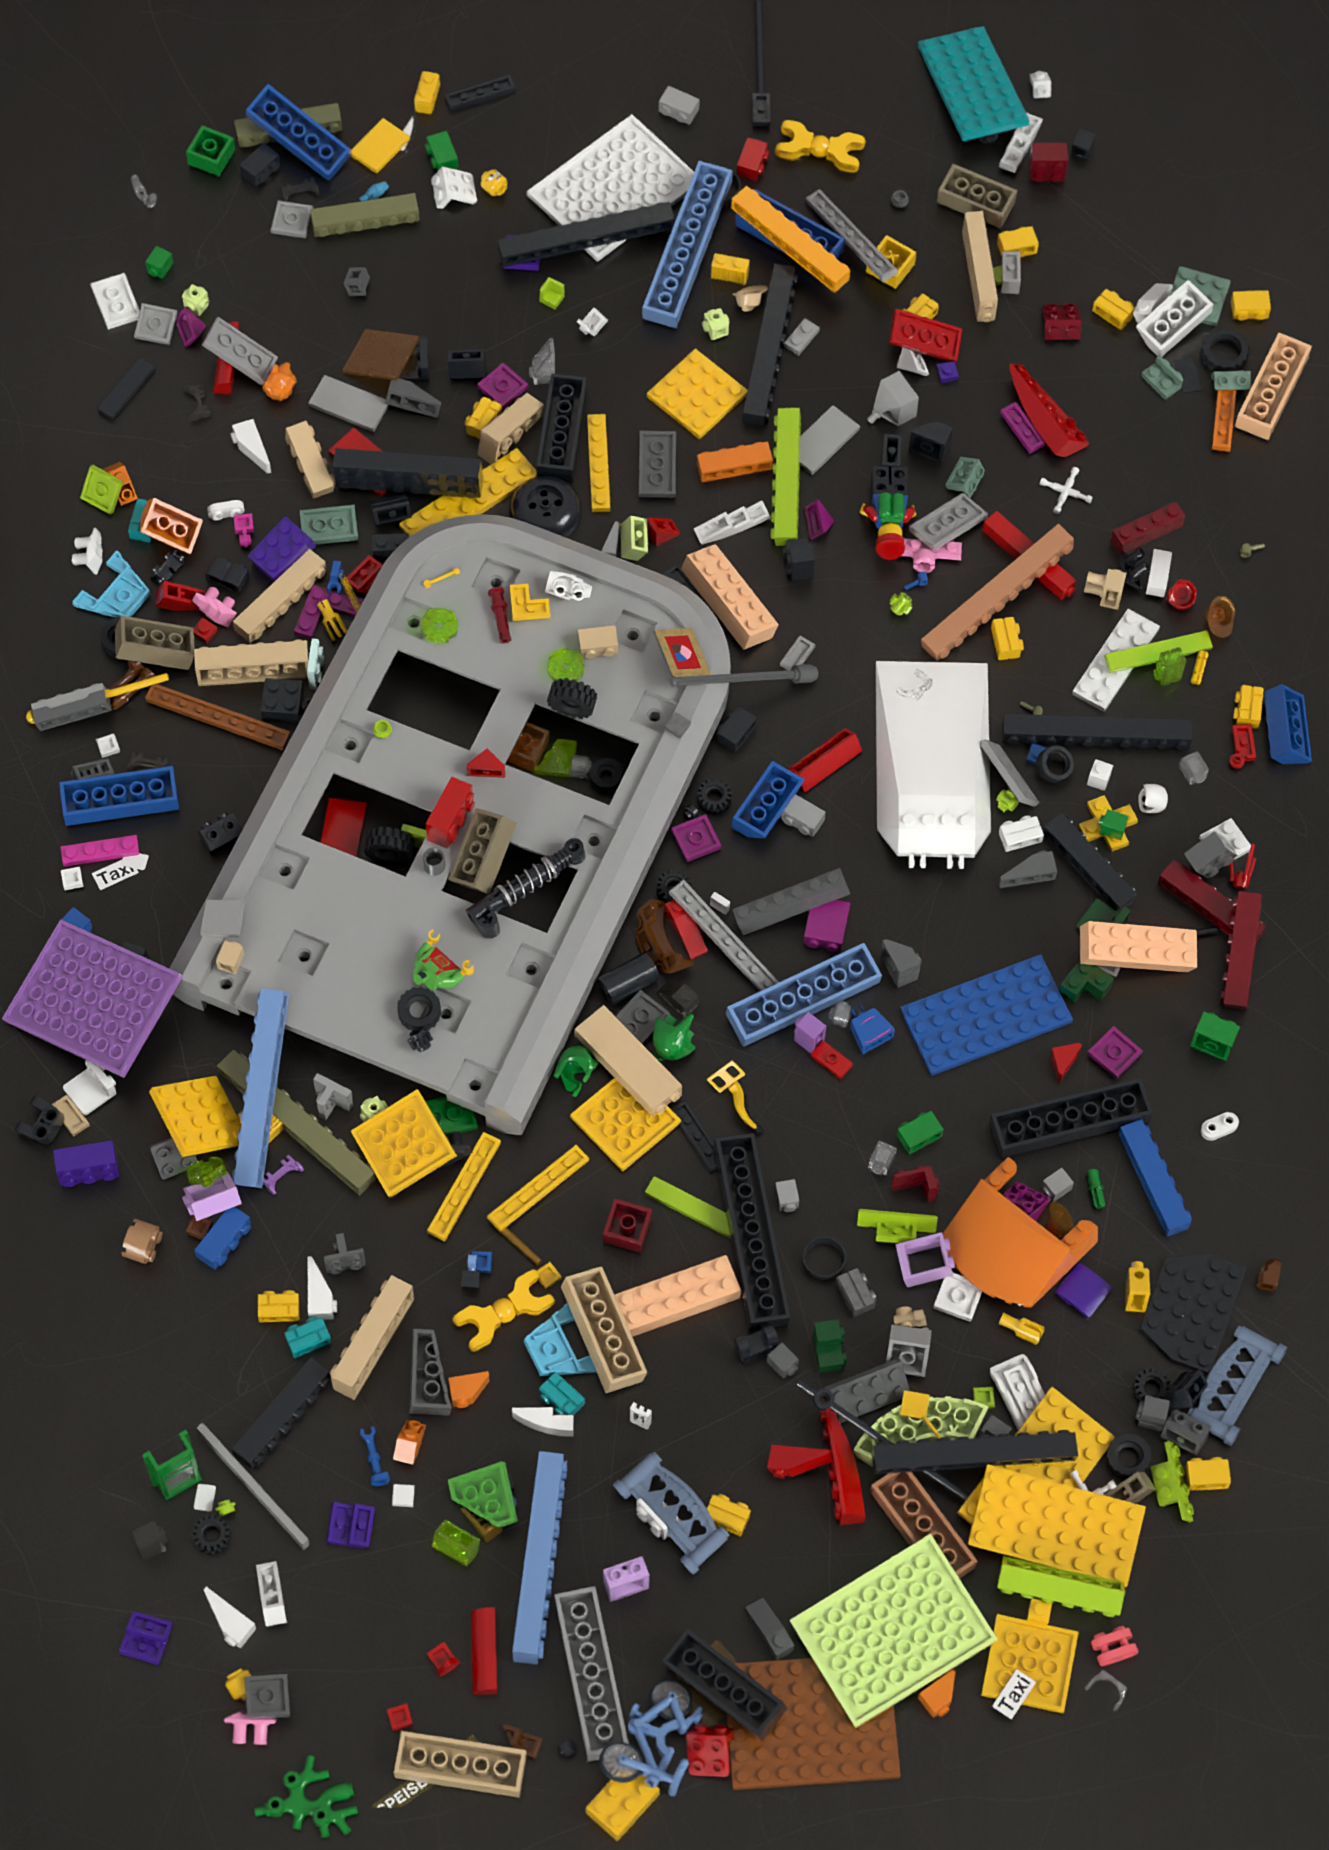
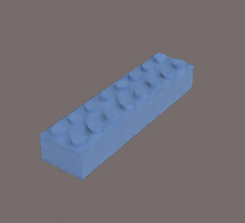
M862 943L728 1006L726 1016L742 1046L745 1047L796 1023L800 1016L804 1017L808 1012L815 1014L880 983L882 974L865 943Z

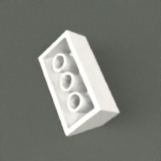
M1187 280L1141 321L1136 328L1146 345L1157 356L1160 355L1162 357L1212 313L1213 303Z

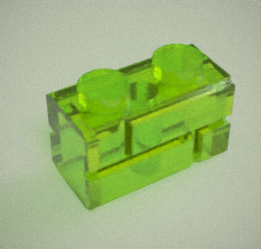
M1177 647L1171 649V651L1167 650L1160 653L1159 660L1156 661L1157 668L1154 670V676L1161 685L1164 686L1170 684L1171 681L1174 683L1181 680L1186 664L1181 648Z
M444 1520L434 1533L432 1547L468 1566L478 1553L480 1539Z

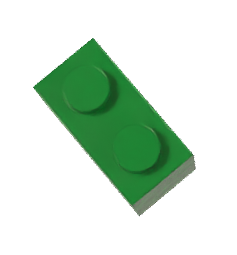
M447 131L427 136L425 149L427 155L430 154L432 157L430 161L433 169L436 168L437 172L441 167L458 169V158Z
M932 1111L928 1113L922 1112L916 1116L915 1120L902 1123L898 1127L897 1137L910 1155L941 1138L944 1129Z

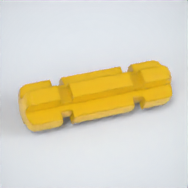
M1200 650L1198 652L1191 678L1192 684L1200 685L1208 657V652Z

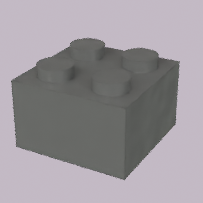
M1215 831L1184 853L1195 871L1206 878L1215 876L1221 867L1231 864L1234 858L1238 856L1227 839Z

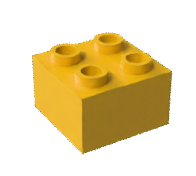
M886 235L877 249L897 269L898 273L884 281L896 289L915 265L916 252ZM866 266V272L878 278L874 274V272L868 266Z

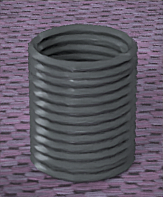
M432 847L424 852L423 862L425 871L433 876L440 875L445 869V858L441 849ZM432 858H438L441 860V862L436 865H430L427 863L428 860Z

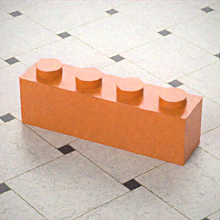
M756 442L746 446L739 445L735 448H723L718 451L703 452L697 455V467L701 482L771 470L773 466V458L768 442Z

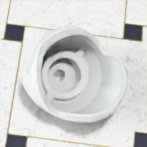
M1157 784L1143 785L1144 788L1139 793L1138 798L1140 810L1144 813L1162 812L1168 802L1165 788ZM1143 796L1146 797L1145 802L1142 801Z

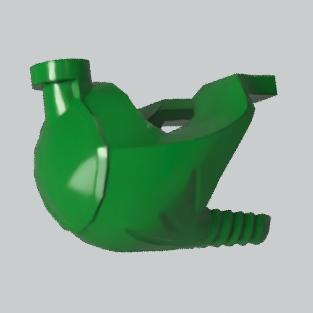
M670 1014L663 1020L656 1018L653 1035L655 1051L652 1055L659 1062L663 1059L675 1061L695 1050L696 1046L691 1043L694 1033L689 1030L694 1018L693 1014H688L676 1026H673L676 1019Z
M583 1046L569 1047L562 1052L554 1077L558 1079L561 1075L566 1090L573 1092L572 1096L576 1097L580 1092L582 1083L575 1080L574 1074L585 1072L583 1082L586 1083L599 1061L596 1058H592L590 1052Z

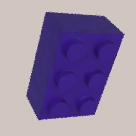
M285 516L248 555V558L259 570L275 582L309 549L313 550L316 545L305 532Z
M113 1140L53 1150L55 1169L60 1186L72 1187L78 1183L91 1184L96 1180L110 1181L115 1179V1177H120Z

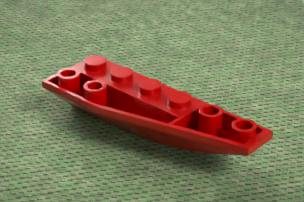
M1011 363L1009 368L1020 401L1035 429L1054 454L1067 457L1087 447L1089 442L1086 440V435L1076 427V422L1067 416L1031 377L1023 365Z
M831 1409L820 1410L821 1422L825 1421L826 1429H823L824 1441H828L829 1447L826 1450L833 1454L834 1459L831 1462V1468H828L829 1479L833 1480L831 1487L832 1499H836L834 1507L835 1519H839L840 1525L864 1523L865 1511L860 1477L849 1441L834 1411Z

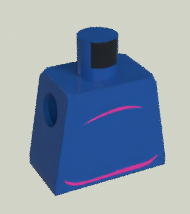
M857 1005L851 1010L855 1018L851 1020L850 1028L862 1054L894 1037V1027L875 1008L865 1012L861 1005Z

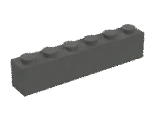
M838 868L734 908L733 912L742 934L745 935L850 894L841 869Z

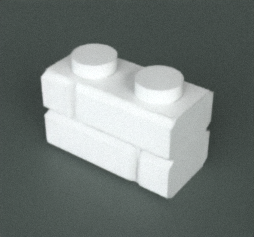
M1024 816L1020 821L1016 822L1006 821L999 829V835L1005 852L1038 844L1043 840V832L1036 816Z

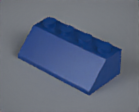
M1283 684L1265 691L1264 705L1266 708L1271 758L1282 764L1311 763L1312 757L1304 695Z
M772 761L734 815L731 828L746 837L765 839L805 779Z

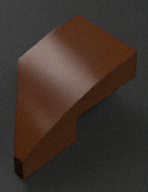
M504 1724L503 1728L512 1748L526 1750L527 1757L535 1760L543 1740L540 1737Z

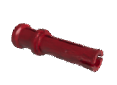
M494 587L488 590V595L491 597L492 604L490 607L495 614L499 641L503 644L509 643L512 639L506 615L507 602H505L503 595L505 591L502 587Z

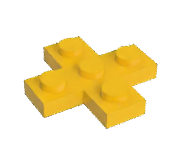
M1105 795L1088 801L1087 807L1093 819L1078 825L1079 830L1085 834L1086 839L1090 842L1104 837L1111 852L1128 846L1129 841L1125 833L1122 840L1100 834L1101 826H1098L1101 815L1105 816L1107 809L1112 810ZM1130 804L1114 810L1129 816L1126 827L1138 822Z

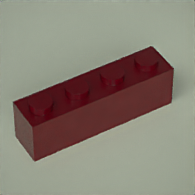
M1177 502L1171 503L1114 529L1111 543L1119 555L1121 551L1126 553L1183 527L1185 514Z

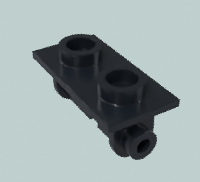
M178 549L173 553L169 551L163 558L165 562L162 565L157 564L152 569L153 575L149 578L150 580L155 577L157 584L161 585L173 575L168 570L169 568L175 572L184 563L185 558L180 554H176Z

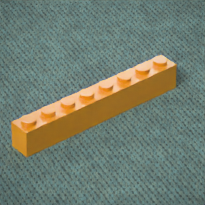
M746 186L732 198L731 209L835 293L849 281L850 270L846 264L838 261L832 253H828L820 243L811 239L808 233L800 230L793 221H789L781 211L773 208L755 190H751Z

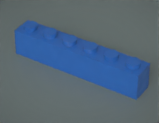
M1141 1119L1120 1127L1118 1135L1166 1236L1168 1237L1189 1229L1192 1221L1191 1215L1188 1210L1185 1211L1183 1198L1175 1190V1181L1166 1171V1162L1158 1154L1159 1148L1157 1143L1153 1142L1150 1137L1149 1126L1145 1125Z

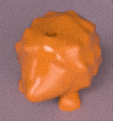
M285 362L279 367L275 364L262 387L267 396L273 400L282 401L292 394V389L297 380L290 370V363Z

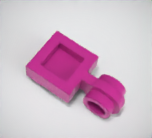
M252 514L234 515L235 534H243L239 535L240 546L248 547V545H251V536L247 533H254Z

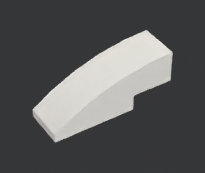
M1154 549L1146 594L1164 597L1172 552Z
M553 1407L512 1408L513 1419L525 1426L547 1434L573 1437V1415H553Z

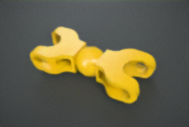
M785 120L782 123V133L791 137L793 141L777 144L775 154L778 157L796 160L804 155L810 156L811 152L813 156L818 158L827 155L826 160L832 161L840 171L851 173L858 171L859 161L857 158L848 155L847 152L863 149L866 142L863 136L847 132L839 137H831L829 141L823 135L814 137V133L808 132L800 122Z
M531 1270L518 1277L513 1292L508 1294L507 1298L498 1299L492 1306L489 1305L485 1308L468 1306L454 1316L453 1322L456 1326L460 1327L471 1323L478 1327L479 1333L469 1342L471 1351L475 1352L490 1344L495 1329L500 1327L501 1323L513 1320L515 1315L518 1316L522 1313L539 1315L554 1305L555 1299L552 1295L548 1294L537 1298L530 1294L529 1288L537 1282L539 1277L536 1270Z

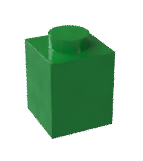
M156 246L145 261L147 272L154 277L157 276L163 279L173 265L172 253Z
M1107 809L1105 816L1101 815L1098 826H1101L1100 834L1122 840L1129 816Z

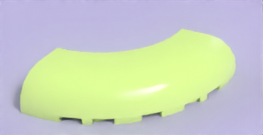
M945 1396V1398L929 1397L926 1417L942 1438L957 1440L958 1437L968 1436L969 1439H975L989 1406L965 1398L963 1400L951 1398V1396ZM902 1405L880 1417L871 1426V1428L895 1444L901 1440H907L908 1443H916L920 1439H928L929 1442L937 1441L938 1439L923 1419L901 1416ZM864 1433L853 1450L854 1454L861 1461L873 1467L871 1450L873 1445H876L878 1442Z

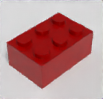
M451 776L426 822L428 841L447 849L451 843H455L459 828H463L467 819V813L472 812L475 805L471 784Z

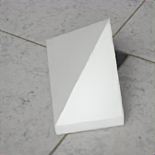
M902 348L897 368L924 376L929 375L921 353Z

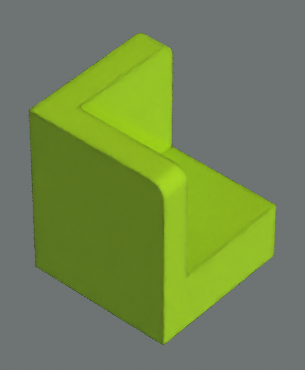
M549 277L540 289V302L556 309L564 298V285Z

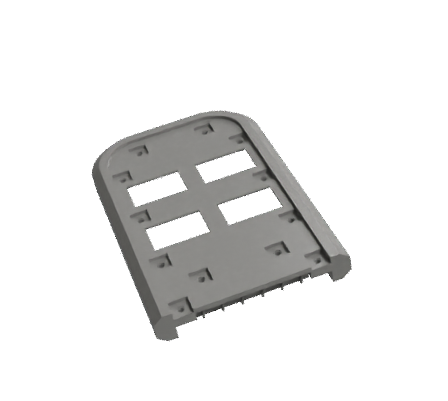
M498 515L454 517L430 525L412 535L394 550L377 574L206 900H244L245 907L239 937H209L200 935L206 904L205 900L169 968L183 976L173 995L187 1005L202 1011L205 1010L209 1003L236 1015H240L241 1011L255 1016L258 1013L259 1006L257 1004V996L261 989L285 991L289 993L285 1029L446 1094L447 1101L486 1116V1126L504 1134L522 1135L726 707L730 682L678 685L676 687L670 685L669 680L671 676L653 631L693 628L711 675L730 674V653L727 640L713 612L690 589L667 576L513 518ZM456 567L460 569L458 575L453 574L431 584L429 588L424 587L425 580L435 579L453 571ZM550 571L573 574L577 578L583 579V582L592 586L590 598H583L580 601L575 599L567 600L545 593ZM528 583L530 600L549 598L550 618L513 621L510 585ZM494 586L502 587L505 591L503 595L505 602H507L506 615L512 639L509 643H500L495 614L490 607L492 602L491 597L488 595V590L494 588ZM616 626L618 654L610 657L597 656L592 659L581 658L578 642L579 629ZM397 651L500 690L470 750L367 710ZM560 678L563 680L569 678V680L575 679L579 683L582 681L584 685H590V689H594L595 693H597V700L592 715L589 718L583 717V719L576 717L575 720L639 744L610 805L505 765L535 704L552 710L548 706L547 698L554 680L558 681ZM675 712L691 721L690 727L681 738L665 729V725ZM386 720L391 724L392 733L389 737L378 738L374 735L373 726L377 721ZM488 748L505 765V778L467 776V764ZM333 774L430 812L436 806L451 776L469 783L473 787V801L475 805L472 812L467 813V819L463 828H459L455 843H451L447 849L428 841L426 836L406 877L302 836ZM476 808L503 815L517 822L510 844L543 857L554 855L555 852L558 853V850H562L565 842L571 838H578L582 841L586 858L580 864H570L569 867L578 871L547 933L495 913L500 925V933L495 938H485L466 914L465 910L472 906L473 903L442 891L450 876ZM432 847L441 849L445 858V869L440 875L436 876L430 875L425 871L423 862L424 852ZM432 858L428 860L427 863L430 865H436L440 863L441 860L438 858ZM434 929L431 937L437 938L440 934V940L437 944H432L431 947L436 946L461 970L463 969V962L470 960V965L467 969L474 965L475 970L472 975H464V979L452 989L439 988L430 990L436 993V996L439 998L441 1016L436 1026L429 1030L433 1038L430 1041L431 1047L423 1052H418L417 1049L413 1050L407 1039L411 1038L409 1034L412 1030L406 1029L401 1024L397 1007L398 1000H400L401 995L405 991L413 987L428 988L425 984L417 985L413 980L414 959L424 942L427 943L429 932ZM224 941H235L243 946L244 957L236 974L217 968L216 960ZM304 958L309 959V960L306 961V962H302V961H301V960L304 959ZM531 971L535 972L534 975H529L527 973ZM225 985L231 986L229 989L222 988ZM416 1001L410 1006V1014L415 1018H423L429 1012L428 1005L423 1001ZM445 1015L450 1016L448 1019H443L442 1017ZM479 1086L480 1089L477 1091L471 1090V1087Z

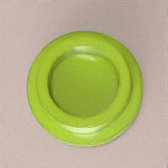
M379 720L373 726V733L378 738H387L392 733V726L386 720Z
M229 1499L219 1502V1507L215 1508L219 1512V1516L235 1511L234 1506L236 1504L235 1502L231 1503Z

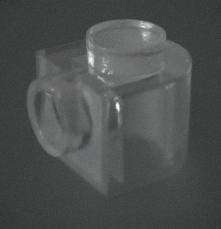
M573 755L571 777L586 779L587 772H590L592 761H589V757Z
M843 1001L836 1002L835 1008H831L828 1019H831V1024L847 1027L851 1015V1006Z

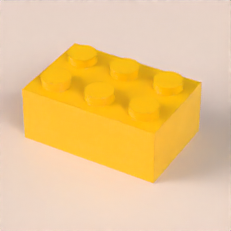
M622 1769L615 1777L629 1778L635 1773ZM641 1775L635 1780L626 1783L611 1780L586 1807V1814L618 1841L660 1795V1789L657 1786L655 1788L649 1787L645 1782L647 1777Z

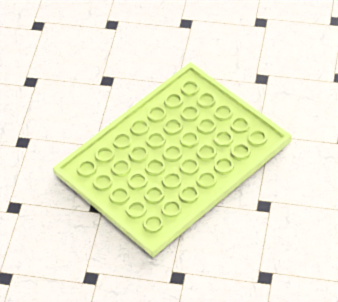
M931 1534L790 1620V1623L855 1728L997 1641L995 1634Z

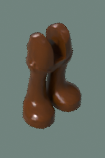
M128 660V671L114 684H110L108 689L111 690L125 686L138 675L139 677L135 682L155 677L150 669L143 668L140 662ZM139 689L118 695L112 701L111 707L114 710L120 708Z

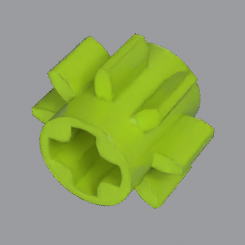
M900 593L899 596L894 594L890 599V604L892 605L890 609L895 614L901 616L905 613L908 615L911 611L912 599L907 594Z
M1003 789L996 798L999 804L997 807L1003 812L1006 810L1013 811L1019 804V800L1011 789Z

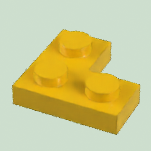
M528 583L510 585L513 621L550 618L549 598L530 600Z

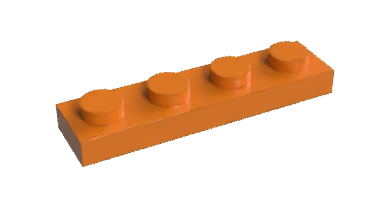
M1236 390L1217 391L1212 441L1213 450L1230 452Z

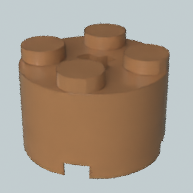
M134 1219L133 1222L136 1224L134 1226L130 1225L123 1243L126 1253L122 1252V1256L143 1264H147L148 1261L153 1262L156 1255L154 1249L156 1243H160L163 1232L159 1231V1226Z

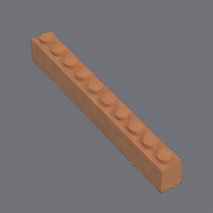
M1057 524L921 639L922 647L936 661L940 658H945L954 646L958 647L967 635L975 633L980 624L988 622L993 613L1001 611L1005 603L1009 600H1014L1023 588L1027 589L1036 577H1041L1050 565L1054 566L1063 554L1071 552L1074 538L1060 524Z

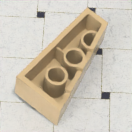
M528 393L517 398L512 406H508L500 416H496L488 426L485 425L481 429L477 455L490 464L498 461L497 459L501 454L505 456L509 451L508 448L511 443L514 442L516 444L520 440L523 431L527 432L539 420L544 404Z
M307 421L286 428L285 441L287 445L290 444L293 458H298L296 460L301 473H305L303 476L304 481L314 499L333 492L336 483L333 475H329L327 471L329 466L326 458L322 459L320 454L322 449L319 442L314 440L313 436H315L313 427L311 425L308 426Z

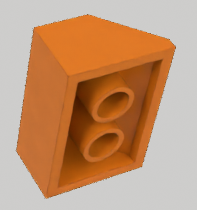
M152 498L146 502L141 515L140 532L187 554H191L203 520Z

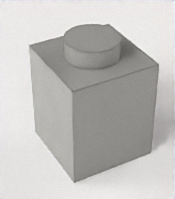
M1060 1168L1043 1180L1041 1190L1045 1196L1051 1198L1052 1202H1055L1072 1190L1074 1182L1063 1168Z
M795 1179L775 1182V1193L779 1211L792 1212L799 1208V1196Z

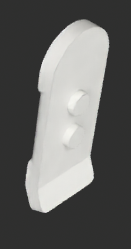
M1024 1354L990 1368V1376L995 1382L1018 1430L1045 1396L1038 1381V1376Z

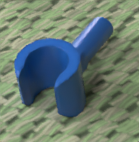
M918 573V580L905 585L904 589L907 590L917 585H927V573Z

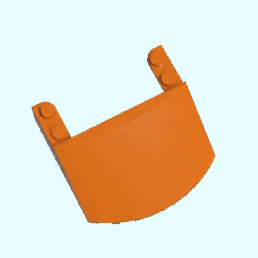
M1008 1157L985 1180L981 1179L944 1231L943 1236L944 1239L948 1238L950 1243L949 1257H953L958 1271L973 1286L993 1298L997 1297L1005 1300V1303L1011 1305L1016 1303L1023 1305V1307L1031 1308L1098 1242V1226L1091 1221L1081 1220L1061 1241L998 1192L1017 1171L1016 1163Z

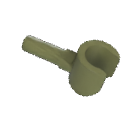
M1247 543L1244 544L1240 549L1241 557L1251 556V551L1265 548L1264 543L1250 546Z
M1023 701L1020 702V706L1033 712L1032 715H1043L1042 707H1033Z

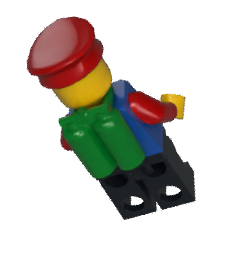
M872 466V505L863 503L859 511L862 515L868 516L871 521L875 522L876 528L879 529L876 540V552L880 557L887 560L897 559L904 553L906 548L905 540L902 537L903 523H908L912 517L916 516L914 505L907 507L908 467H891L889 483V466ZM882 471L885 475H876V473ZM901 472L903 476H894V474Z

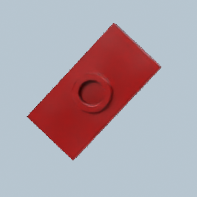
M822 1041L810 1056L840 1080L853 1067L851 1061L825 1041Z

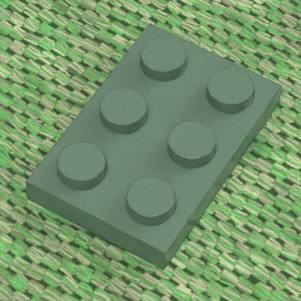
M354 505L300 510L301 529L313 540L315 545L358 540Z

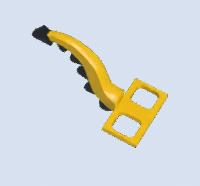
M731 1060L709 1076L707 1081L719 1093L729 1087L728 1090L733 1094L735 1109L739 1116L756 1133H762L764 1129L758 1123H754L752 1117L748 1116L749 1111L745 1109L748 1107V1104L744 1100L747 1098V1095L742 1090V1082L737 1081L745 1075V1072ZM734 1066L740 1074L732 1077L726 1069ZM720 1076L726 1084L718 1087L712 1079Z

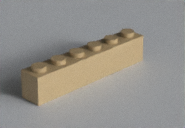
M312 550L306 551L233 621L234 631L249 643L254 639H258L267 627H271L274 624L275 619L285 614L292 603H296L305 591L312 588L317 579H321L326 574V562Z

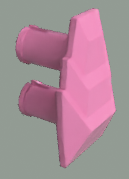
M210 587L205 595L196 593L192 601L214 622L228 628L236 615V612L231 609L235 605V601L230 597H225L223 602L216 599L219 591L214 587Z
M241 1710L227 1716L224 1721L234 1724L233 1743H246V1724L253 1723L255 1725L253 1744L263 1745L267 1744V1725L274 1724L277 1719L247 1720V1712Z

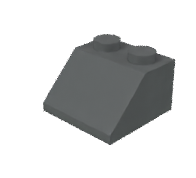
M887 939L883 940L880 957L896 987L899 988L918 980L922 963L919 954L915 953L912 947Z

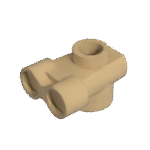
M910 1307L896 1309V1315L894 1316L895 1325L905 1327L927 1326L923 1309L915 1310L914 1312H912Z

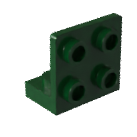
M1096 899L1078 922L1076 928L1080 930V926L1088 921L1126 924L1131 910L1124 907L1120 912L1100 899Z

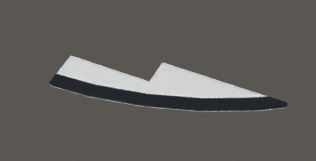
M416 113L403 130V132L410 136V140L401 149L406 152L415 134Z

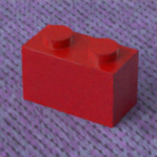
M747 138L737 164V176L757 181L758 176L763 173V163L769 157L770 151H767L768 143Z

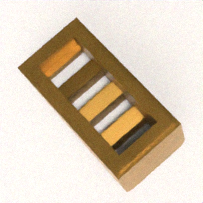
M465 1506L460 1509L486 1542H489L502 1532V1527H496L489 1521L481 1526L487 1520L483 1517L475 1520L478 1515L475 1513L470 1514L471 1511Z

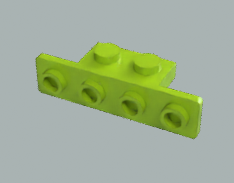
M859 1209L857 1226L877 1228L876 1241L903 1243L916 1239V1232L936 1233L938 1217Z
M1166 1441L1165 1447L1169 1461L1150 1467L1159 1506L1164 1507L1178 1502L1182 1520L1192 1522L1194 1511L1188 1500L1189 1489L1183 1478L1185 1471L1179 1460L1180 1450L1177 1445Z

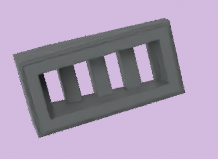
M108 758L72 766L71 770L73 780L114 774ZM102 766H104L106 772L102 771Z

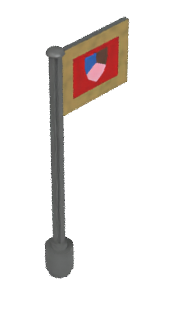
M693 628L653 631L671 676L669 682L672 687L678 685L792 679L797 684L812 683L818 678V669L812 664L793 665L791 670L711 675Z

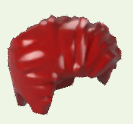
M1179 579L1167 593L1168 602L1177 610H1187L1195 603L1197 598V589L1189 580Z

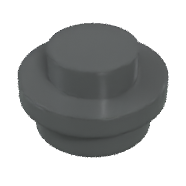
M902 190L896 191L891 196V202L896 207H904L908 204L909 197Z

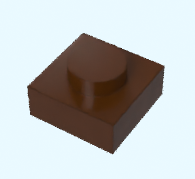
M193 1216L186 1229V1234L203 1240L210 1231L213 1222L206 1218L197 1221L195 1216Z

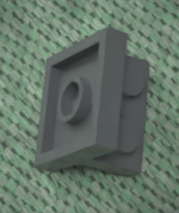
M287 1674L245 1676L246 1696L244 1704L245 1710H247V1720L290 1716Z

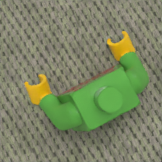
M433 929L429 932L427 943L424 942L415 955L413 980L417 985L425 984L430 990L439 988L452 989L464 979V975H472L474 973V965L467 969L470 965V960H466L463 962V969L461 970L436 946L431 947L432 944H437L440 940V934L437 938L431 937L434 933Z

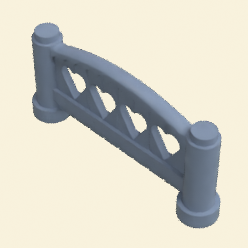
M1238 1326L1234 1333L1237 1340L1223 1352L1206 1378L1208 1387L1200 1395L1197 1408L1191 1407L1187 1414L1211 1427L1210 1433L1223 1439V1443L1230 1447L1240 1432V1428L1234 1426L1270 1361L1279 1364L1288 1348L1281 1343L1278 1345L1244 1326ZM1240 1349H1247L1254 1362H1238L1236 1356L1240 1355ZM1235 1364L1239 1367L1245 1378H1228L1226 1373L1231 1371L1230 1366ZM1222 1381H1227L1235 1394L1220 1395L1217 1393V1389L1221 1387ZM1213 1397H1217L1226 1411H1210L1207 1406L1212 1404L1211 1399Z
M654 1451L652 1454L649 1453L624 1478L618 1479L612 1485L625 1499L630 1495H633L637 1500L641 1498L667 1526V1534L685 1553L679 1560L694 1575L699 1570L698 1567L727 1541V1537L730 1535L722 1526L719 1529L715 1526L710 1513L697 1494L678 1476L660 1465L662 1459ZM659 1475L660 1481L666 1483L665 1489L649 1492L653 1476ZM672 1490L674 1496L679 1497V1503L662 1507L666 1492ZM686 1505L687 1511H691L693 1517L690 1520L676 1522L679 1507ZM699 1520L701 1526L706 1527V1533L689 1537L693 1522Z

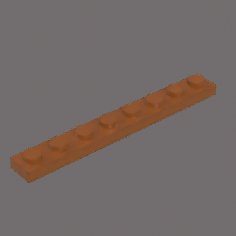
M158 684L151 685L145 697V701L280 750H284L291 736L290 731Z

